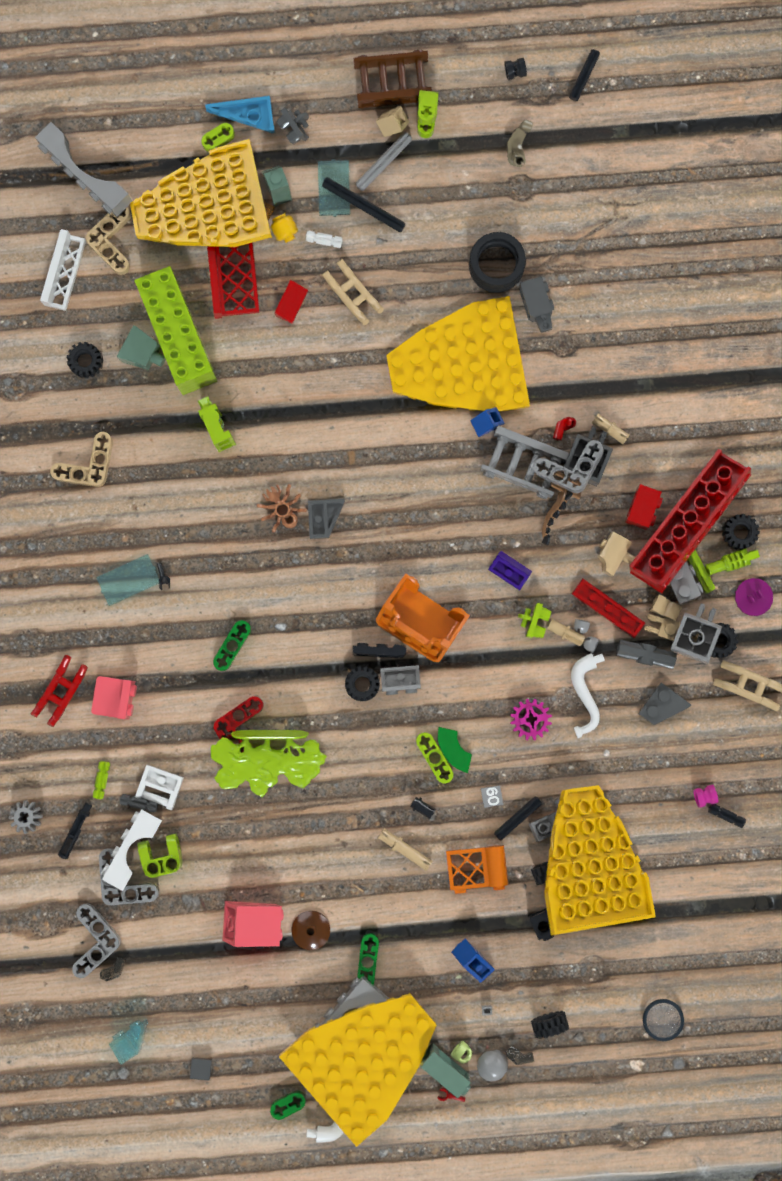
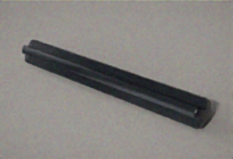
M329 177L324 179L322 183L323 188L398 232H402L405 228V222Z

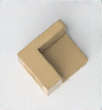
M399 106L383 112L376 120V123L383 136L387 137L402 132L409 121L402 107Z

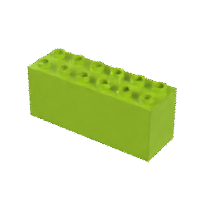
M168 266L135 279L134 281L175 384L182 395L218 382L171 267Z

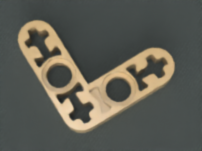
M128 207L124 210L126 214L124 217L119 215L116 217L111 212L100 220L86 235L88 245L119 275L128 273L130 264L108 240L131 219V212ZM113 216L119 222L118 224L112 219ZM107 222H111L114 225L110 231H105L103 228ZM100 229L102 233L105 235L104 237L102 236V234L99 233ZM93 236L98 237L99 241L97 243L95 241L92 242L91 238ZM106 248L113 249V254L110 257L103 256V251ZM115 258H117V260L120 263H124L125 267L123 269L120 267L118 268L117 263L114 261Z
M99 432L95 435L89 467L56 463L51 467V476L61 482L94 487L103 486L107 480L113 445L112 437L106 432ZM103 436L108 440V443L105 442L103 449L107 450V452L97 450V448H102V443L99 442V439H103ZM102 454L105 456L103 464L96 463L97 455ZM94 466L97 468H104L103 471L99 469V476H101L102 479L98 480L97 483L93 479V476H96L98 471L97 469H94ZM61 467L63 471L69 472V479H67V474H60V477H58V474L55 473L56 470L58 471ZM77 470L83 471V478L80 480L74 479V472Z

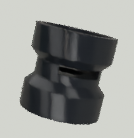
M518 58L514 62L511 60L504 62L507 80H512L517 76L520 78L527 76L524 58Z

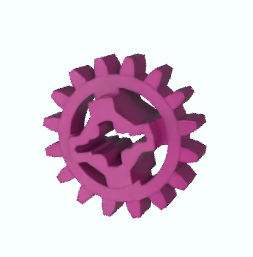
M526 699V704L520 701L518 702L519 708L513 707L516 713L510 714L514 718V721H511L510 724H515L516 727L513 729V732L519 731L518 737L524 734L525 740H528L530 736H532L533 740H536V735L542 738L543 731L549 732L546 726L552 725L548 721V718H551L552 715H547L548 707H542L544 702L537 704V699H533L532 703H530L529 699ZM532 707L538 708L542 714L538 715L535 713ZM525 708V714L523 715V717L518 718L521 710ZM529 714H531L532 717L536 718V720L533 721V725H531L530 722H526V718H529ZM540 721H543L542 727L537 731L536 726ZM524 724L527 726L529 732L524 731L520 725Z

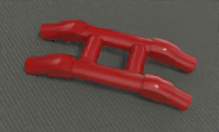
M64 655L47 689L30 713L33 717L37 718L47 705L48 700L57 704L56 710L47 722L51 727L55 726L65 712L67 705L83 681L88 669L86 665L81 664L72 682L62 677L71 661V657L68 655ZM58 683L68 688L63 699L53 694Z

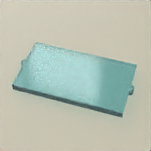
M332 159L331 161H318L319 216L333 215V217H336L337 215H350V203L322 187L324 179L329 177L349 189V160L335 161V159Z
M148 554L96 577L102 589L101 593L104 594L109 606L159 584V577L155 571L156 567L153 566Z

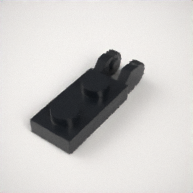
M357 643V646H353V655L360 657L403 658L407 653V648L399 644H395L392 648L388 647L387 644H376V647L368 646V643Z

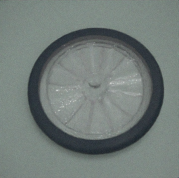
M658 999L646 1007L643 1013V1026L647 1034L653 1039L670 1041L681 1033L684 1026V1015L681 1008L675 1002L668 999Z

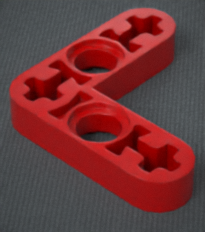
M252 696L217 719L214 723V731L221 739L223 735H226L223 730H218L220 722L227 723L226 730L228 732L231 730L233 732L236 731L237 727L263 710V700ZM252 700L255 702L259 701V709H251L249 711L251 715L248 716L247 711L242 706L246 705V708L252 705ZM237 710L244 713V718L240 722L236 721L233 717L234 712ZM230 734L226 738L230 739L232 735Z

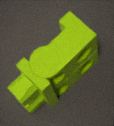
M209 397L198 400L201 407L198 413L205 423L218 452L236 445L229 430L224 431L223 429L224 422L221 419L222 415L216 403L212 404Z

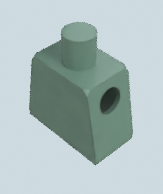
M134 325L117 355L121 362L146 370L150 369L152 363L162 367L166 360L164 355L158 353L161 348L160 345Z

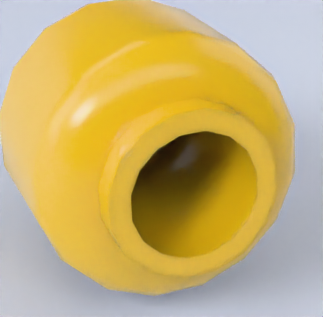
M284 213L272 219L273 223L270 228L277 241L284 240L287 243L295 239L294 235L298 232V228L292 216H286Z

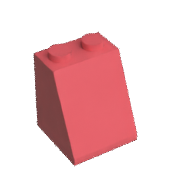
M225 901L222 941L234 947L280 946L283 936L281 921L284 917L282 906L269 903Z

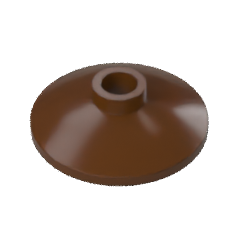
M305 911L294 920L291 929L292 937L295 943L305 950L319 949L329 939L330 924L327 918L320 912ZM307 929H314V934L309 935Z

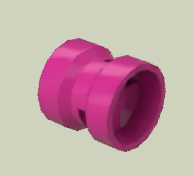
M713 784L706 786L703 790L701 788L693 789L694 798L699 808L705 807L707 803H718V795Z

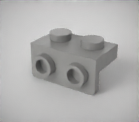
M687 561L670 582L679 605L695 599L700 600L702 599L701 593H704L700 582L696 583L693 576L696 573L693 566H688Z
M419 665L380 669L382 692H386V695H396L399 690H405L406 694L417 693V689H421Z

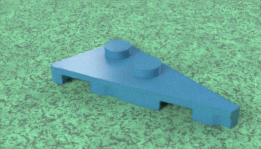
M270 96L205 104L206 112L263 131L275 133Z

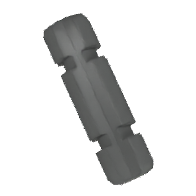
M122 794L120 798V804L130 805V807L142 810L148 809L150 812H156L158 808V803L149 802L143 798L130 797L127 794Z

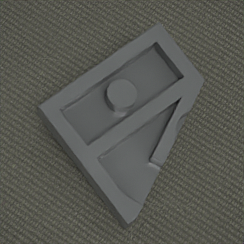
M660 683L638 714L652 725H656L689 708L691 704L663 683Z

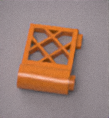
M504 845L446 851L450 890H454L455 894L467 893L466 889L482 887L504 890L505 886L509 885ZM481 852L482 861L478 866L468 859L472 853ZM459 854L465 860L457 867L452 863L451 855ZM466 861L475 867L470 876H467L460 870ZM477 870L484 875L485 883H476L471 879ZM457 872L467 879L463 885H454V876Z

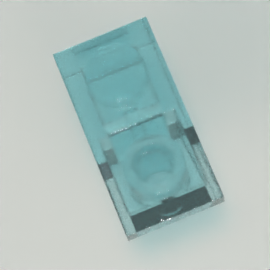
M146 1019L142 1022L137 1020L129 1025L130 1029L123 1032L121 1030L112 1036L113 1040L109 1043V1046L120 1064L128 1061L141 1051L148 1024Z

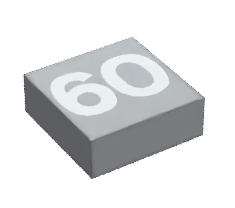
M500 785L481 788L484 808L503 805Z

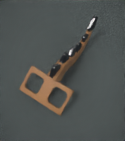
M558 471L555 473L556 476L562 479L565 476ZM570 477L568 478V481L572 482L573 484L578 486L581 485L579 481L574 482L570 480ZM551 482V487L561 492L558 493L557 501L551 507L544 520L542 528L543 544L549 545L550 535L548 533L551 531L549 527L554 524V518L557 519L560 511L566 508L569 498L580 499L581 492L576 494Z

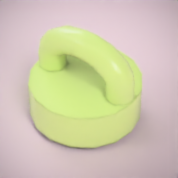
M460 1041L451 1052V1057L461 1064L467 1063L472 1056L471 1048L464 1041ZM467 1051V1056L464 1059L461 1058L463 1054Z

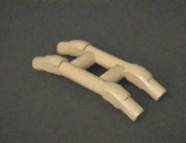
M341 259L337 262V265L347 277V282L340 286L328 270L322 276L350 309L352 314L363 325H367L369 319L357 306L366 300L379 314L383 312L384 308L354 275L345 261ZM355 286L360 295L352 301L345 292Z
M722 661L721 668L739 674L740 678L737 685L716 678L714 686L733 692L774 711L779 710L780 705L762 697L765 686L782 693V684L739 665ZM748 678L759 682L755 693L744 689Z

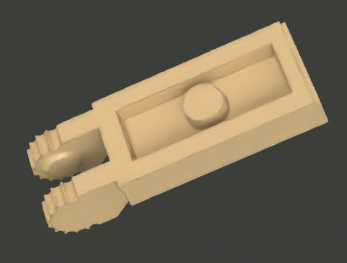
M648 614L647 619L661 624L659 630L652 626H645L644 631L674 641L681 623ZM696 634L695 637L691 636L694 643H697L699 634Z

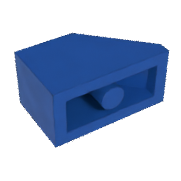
M466 938L451 951L459 963L480 983L495 970Z

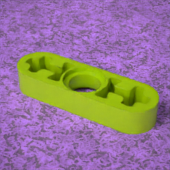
M426 732L419 734L416 739L417 746L437 780L444 784L449 783L453 779V771L432 735ZM421 737H429L430 741H428L430 747L435 745L436 749H432L425 754L424 750H427L424 744L420 745ZM433 752H437L440 755V761L436 764L431 763L429 760V756ZM443 761L446 764L442 766L443 769L450 772L447 780L444 778L440 779L441 771L439 768L437 771L434 770V767L441 765Z

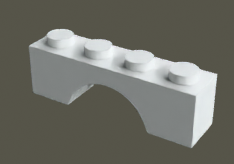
M142 809L140 813L136 811L130 821L133 823L131 829L128 830L126 828L121 837L123 840L121 847H115L111 855L114 858L110 865L106 863L101 872L104 875L103 881L122 891L133 874L126 861L128 848L138 839L153 838L162 820Z

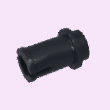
M415 797L410 805L413 808L412 811L416 810L428 819L433 816L436 810L422 801L421 797Z

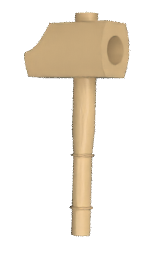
M615 532L610 533L607 540L603 539L599 546L602 549L597 556L602 563V572L610 577L614 576L622 560L631 564L636 558L627 552L632 542Z

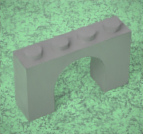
M362 976L360 979L356 977L350 984L351 989L347 993L343 992L340 995L335 1008H329L324 1015L325 1019L321 1024L317 1023L315 1027L323 1025L331 1019L340 1018L349 1009L360 1008L371 1003L377 1004L390 998L375 985H372L366 977Z

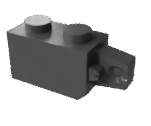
M542 276L520 282L519 291L528 320L536 322L541 333L552 330L551 315L554 310V304L547 295L549 292L547 282H543Z

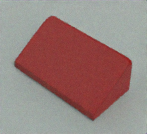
M290 280L275 310V316L293 324L308 290Z

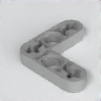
M597 440L588 442L573 471L545 458L537 459L534 462L533 469L539 477L573 493H580L585 489L603 455V446ZM595 446H597L599 452L593 453V461L592 459H590V456L592 454L590 448H595ZM589 462L591 468L588 471H582L580 469L582 463ZM545 464L546 468L551 470L550 476H548L549 472L544 469L540 472L538 466ZM557 471H563L565 473V476L562 480H556L554 478V475ZM569 475H571V476H570V480H572V481H574V482H576L577 480H579V482H580L581 485H580V486L577 485V486L574 488L573 483L570 482V481H568Z
M106 848L99 854L101 895L105 904L152 902L158 898L159 888L152 883L126 885L121 892V897H115L113 901L107 898L110 891L113 894H119L120 889L103 881L104 875L101 874L106 863L108 864V860L104 859V855L107 852L112 855L114 849ZM149 887H151L152 891H155L152 898H149V895L146 894L141 896L142 899H139V888H142L141 892L147 891ZM128 889H133L136 892L135 899H127L125 894Z
M89 903L81 905L77 909L76 914L80 922L98 943L73 965V974L78 978H84L117 950L121 944L120 936L98 910ZM84 908L86 910L89 908V915L91 916V918L96 916L97 919L93 920L89 924L88 921H90L91 919L88 916H82L84 912L82 909ZM96 922H101L104 925L103 932L98 933L94 930ZM109 931L110 933L107 936L109 939L115 938V947L113 945L109 947L107 944L109 940L106 936L103 939L100 936ZM94 950H99L102 953L101 960L96 961L92 958ZM89 961L91 964L84 969L85 972L82 971L80 973L78 971L79 965L82 966Z

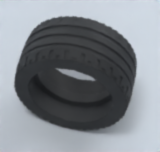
M493 232L486 234L478 239L471 249L469 256L470 275L477 286L483 290L493 293L508 291L520 281L525 270V251L521 243L508 233ZM491 247L507 249L515 258L513 273L502 279L486 276L479 267L481 253Z

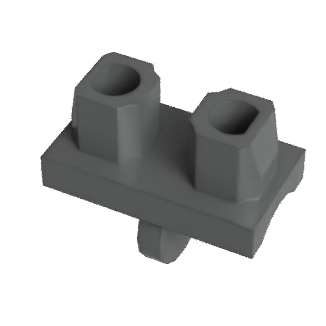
M284 107L281 110L283 115L276 122L283 130L289 126L292 127L293 130L286 135L290 143L295 144L300 140H308L309 137L302 128V126L304 128L309 126L306 122L309 119L307 112L301 114L299 110H296L293 114L291 110L288 111Z

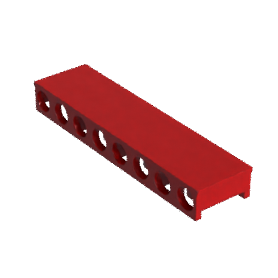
M718 449L629 565L630 574L662 594L750 478L751 468L743 466Z

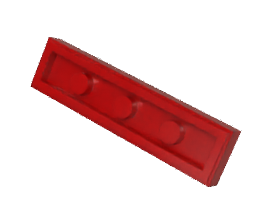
M583 578L572 592L574 597L633 639L645 624L640 618Z

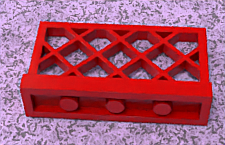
M253 242L249 243V251L245 256L237 251L240 247L237 246L229 247L232 251L226 258L220 254L218 246H207L215 319H220L222 316L259 313ZM234 252L242 258L236 266L228 260ZM244 261L251 265V269L247 274L239 269ZM226 262L234 268L228 276L221 271ZM236 271L244 276L238 284L230 279ZM246 279L253 283V287L249 292L240 287ZM227 281L235 286L230 294L223 290V286ZM238 289L246 295L240 303L232 297ZM249 297L255 302V308L247 309L242 304ZM229 299L237 304L234 310L225 311V304Z

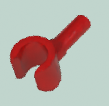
M445 1087L440 1089V1091H444L447 1095L446 1097L438 1096L440 1101L454 1099L465 1102V1097L460 1096L457 1098Z

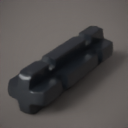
M711 804L709 807V813L715 816L718 815L717 817L731 824L734 823L735 826L744 827L746 823L745 818L737 816V814L725 808H720L717 804Z

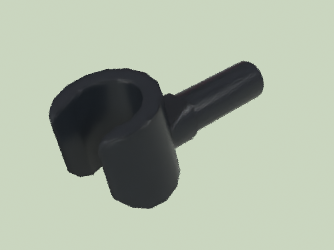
M158 563L157 567L160 574L159 589L163 590L162 584H167L170 589V578L165 576L162 563Z

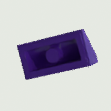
M502 551L499 552L488 569L518 590H521L532 573L530 569Z

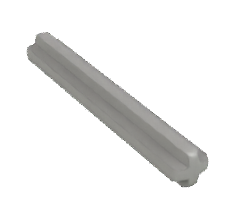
M404 132L356 182L359 190L364 191L411 142L412 138L408 133Z

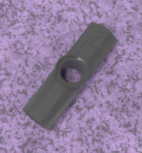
M619 640L616 650V656L636 660L637 663L644 665H656L669 669H674L677 659V653L658 649L653 645L637 644L625 640Z

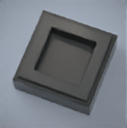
M193 1057L190 1079L210 1081L212 1059Z

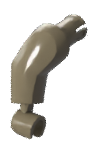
M524 120L507 141V158L513 166L522 167V163L525 164L526 162L522 144L526 137L525 132L529 133L533 127V122L529 120Z

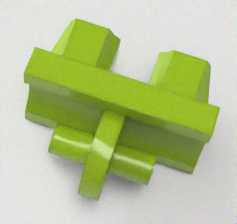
M537 603L535 605L532 617H530L531 609L526 608L524 615L518 614V618L522 619L521 627L526 628L527 623L530 622L525 637H544L546 628L537 626L538 619L549 621L552 611L542 607L543 604Z

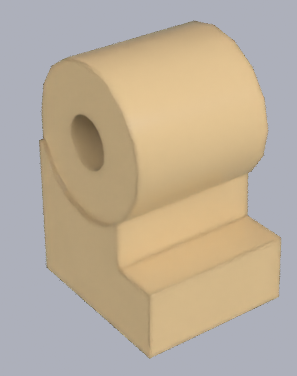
M659 594L655 597L649 611L676 622L682 607Z

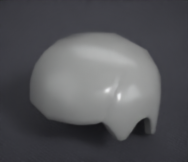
M499 1050L484 1052L477 1062L479 1075L486 1081L500 1080L508 1070L506 1055Z

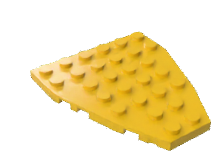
M250 139L213 148L208 151L209 155L201 160L196 158L193 160L194 164L189 167H181L158 181L159 185L153 190H147L141 197L133 200L130 203L137 238L172 245L237 247L271 238L272 235Z
M510 296L472 302L420 330L386 355L394 394L425 401L431 405L464 408L471 411H485L497 407L499 412L530 407Z
M599 785L561 791L551 832L544 893L551 935L656 917L649 877L646 872L642 871L638 863L640 858L638 855L635 856L631 848L632 842L619 816H615L610 808L612 805L604 797V793Z
M411 993L402 995L400 998L386 999L387 1001L377 1004H367L344 1014L340 1018L331 1019L318 1027L314 1026L279 1054V1058L356 1147L387 1121L419 1068L437 1026L436 1022Z

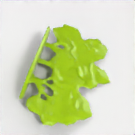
M239 730L231 733L232 737L243 739L239 745L234 744L228 738L222 737L216 745L211 746V759L222 765V768L218 770L217 775L214 777L219 786L224 790L238 788L240 784L247 780L251 791L260 797H263L267 793L268 788L273 787L278 782V775L284 774L291 784L305 788L311 779L320 773V765L325 763L327 757L320 752L319 743L316 740L310 739L302 746L293 741V739H302L309 735L308 732L301 730ZM249 739H265V743L253 748ZM270 739H286V746L281 750H273L270 747ZM291 746L292 749H297L299 756H294L291 753ZM241 747H244L243 753L240 752ZM300 748H304V749H305V752L302 753V751L300 750Z

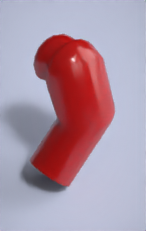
M566 417L556 423L553 439L562 441L564 431L576 426V419Z

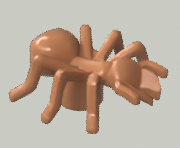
M290 484L287 485L286 494L282 500H280L282 490L279 485H276L279 492L272 486L270 487L272 492L266 489L269 498L262 494L266 501L275 502V505L257 504L258 508L275 509L272 514L261 518L262 521H265L275 515L278 516L272 532H276L281 520L286 528H294L298 523V519L292 512H307L306 508L295 509L290 507V505L297 502L302 496L301 494L295 496L292 501L285 503L290 494Z

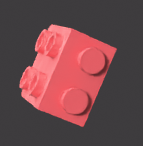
M102 676L97 677L91 712L95 715L129 720L134 709L132 700L137 691L136 681Z

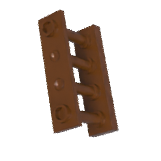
M415 50L408 53L378 56L360 55L357 58H353L354 70L360 69L362 92L357 94L358 109L418 103L420 90L432 91V87L425 86L423 63L428 62V51ZM406 64H416L418 83L416 88L409 89L406 86L404 66ZM397 65L399 89L390 91L387 83L386 66ZM379 67L381 87L379 92L370 91L367 68Z

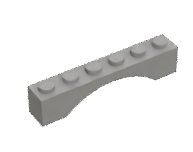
M52 122L35 137L39 143L38 148L44 154L48 152L51 155L50 159L57 166L61 164L64 167L63 171L70 178L75 177L77 179L76 183L83 190L86 188L90 191V197L96 202L99 200L103 204L102 208L108 214L112 212L117 217L132 202L131 197L115 181L96 179L76 166L70 153L69 141Z

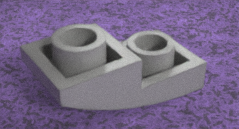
M556 812L529 823L536 842L551 836Z

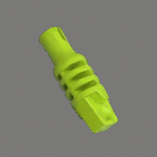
M745 548L721 557V560L705 564L706 571L709 576L724 570L730 572L751 565L750 561L759 558L760 555L758 550L747 552Z

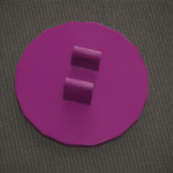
M751 578L743 581L738 586L735 592V602L743 613L749 616H759L770 609L773 603V592L765 581Z

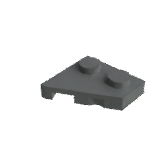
M345 499L308 501L310 540L330 538Z

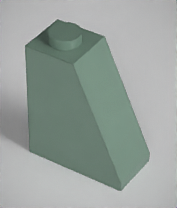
M278 165L261 172L274 207L292 201L289 184L281 166Z

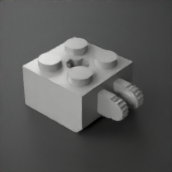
M701 603L696 616L688 613L684 614L671 651L708 665L722 626L712 623L717 610L715 608L710 610L708 621L700 618L705 610V604ZM696 634H699V638H702V641L694 643L691 636L695 637Z

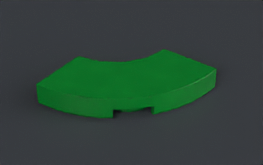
M438 727V743L445 759L456 769L468 773L472 754L466 752L460 746L457 739L458 731Z

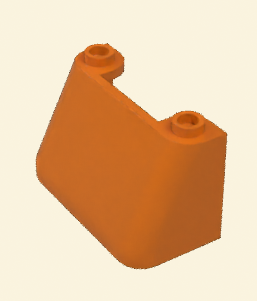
M405 573L382 606L376 618V623L379 627L429 660L440 662L470 615L462 608H452L448 611L419 592L420 586L417 579Z

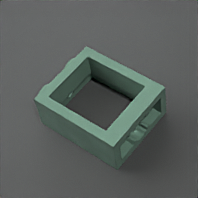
M432 1043L423 1056L421 1068L455 1097L459 1098L461 1095H466L471 1088L469 1073Z

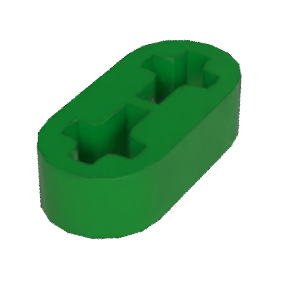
M296 1090L277 1099L271 1105V1116L276 1120H281L300 1111L306 1103L305 1094ZM294 1096L302 1099L300 1105L297 1103L290 1105L289 1103L293 1102ZM276 1105H279V1107L287 1106L283 1109L282 1114L275 1112Z

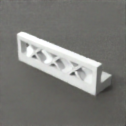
M60 230L40 299L44 306L64 311L67 310L86 244V239L70 235L67 230ZM71 240L80 243L79 249L71 252L69 249ZM72 257L74 266L66 270L64 263ZM67 275L69 283L61 288L59 280ZM62 293L64 296L63 304L53 303L55 296Z

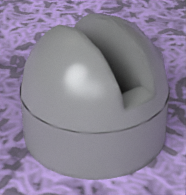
M575 619V631L581 634L586 633L590 627V622Z
M591 636L587 637L583 642L584 648L594 653L599 639Z

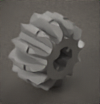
M24 800L23 804L17 802L16 808H11L10 810L14 813V815L9 816V819H14L11 827L18 825L16 831L20 832L23 829L24 834H27L29 829L32 832L35 831V825H41V822L37 819L43 818L42 814L38 815L37 813L41 808L37 807L34 809L36 803L31 802L29 804L28 800ZM28 813L29 817H27V820H23L25 814Z

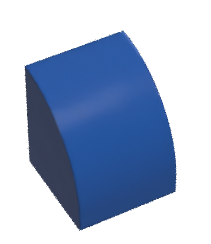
M497 407L487 409L470 420L478 437L496 430L498 426L501 427L505 424Z

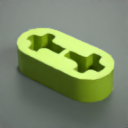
M223 123L207 132L201 139L204 150L208 152L213 148L221 147L231 142L235 137L234 129L230 124ZM223 130L229 131V135L223 134ZM210 139L211 141H213V145L210 146V144L207 143V140Z

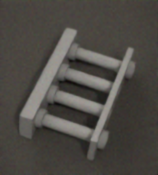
M498 426L494 434L498 440L489 465H482L480 471L484 472L483 475L493 479L495 476L536 492V495L540 498H552L554 492L549 490L550 481L544 479L542 487L531 483L535 473L533 469L534 462L543 456L551 458L550 461L556 464L565 463L569 453ZM510 442L515 444L516 449L507 472L504 473L495 468L505 443ZM528 449L533 451L532 454L534 455L525 478L522 480L513 475L523 450Z

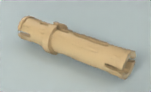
M386 828L382 830V834L378 836V839L392 847L391 850L398 851L425 871L428 870L430 867L428 865L432 864V860L402 841L403 838L396 837Z

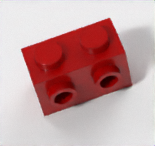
M640 484L634 494L625 523L647 530L650 526L653 527L657 517L654 515L655 510L660 508L663 500L660 497L662 492Z

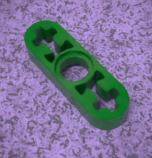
M241 620L234 624L213 660L214 667L217 670L226 671L231 667L251 633V626L248 622ZM245 624L247 632L241 633L240 638H243V640L240 642L239 639L232 637L233 633L238 635L240 631L237 629L238 626ZM231 640H235L238 644L235 651H229L227 648V644ZM223 650H225L228 654H231L233 656L232 658L227 656L225 660L227 665L221 666L220 668V663L218 662V659L224 658L226 654H223L222 652Z
M368 933L363 936L361 941L357 977L359 979L362 976L364 977V973H360L361 970L365 972L373 971L372 975L368 973V981H371V984L374 985L379 940L375 934ZM370 937L373 942H376L371 947V952L375 951V955L371 953L363 954V950L367 951L368 945L364 942L368 941ZM365 957L373 959L374 963L369 968L364 967L362 964V960Z

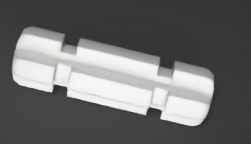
M310 230L306 233L307 242L313 243L316 241L317 244L333 245L336 248H341L342 237H332V235L319 232L316 234Z

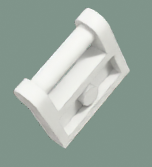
M146 765L135 797L166 806V809L173 810L184 777ZM149 786L171 795L167 799L147 792L145 788Z

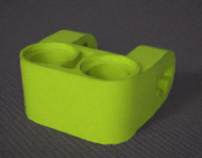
M423 90L419 92L417 132L421 138H430L434 133L439 92ZM424 125H428L427 132L424 131Z
M176 833L166 836L169 855L153 858L148 840L137 843L140 861L147 877L154 878L171 874L182 867L181 848ZM170 858L177 861L176 868L169 867L168 860ZM151 863H155L158 866L157 873L150 871L149 865Z

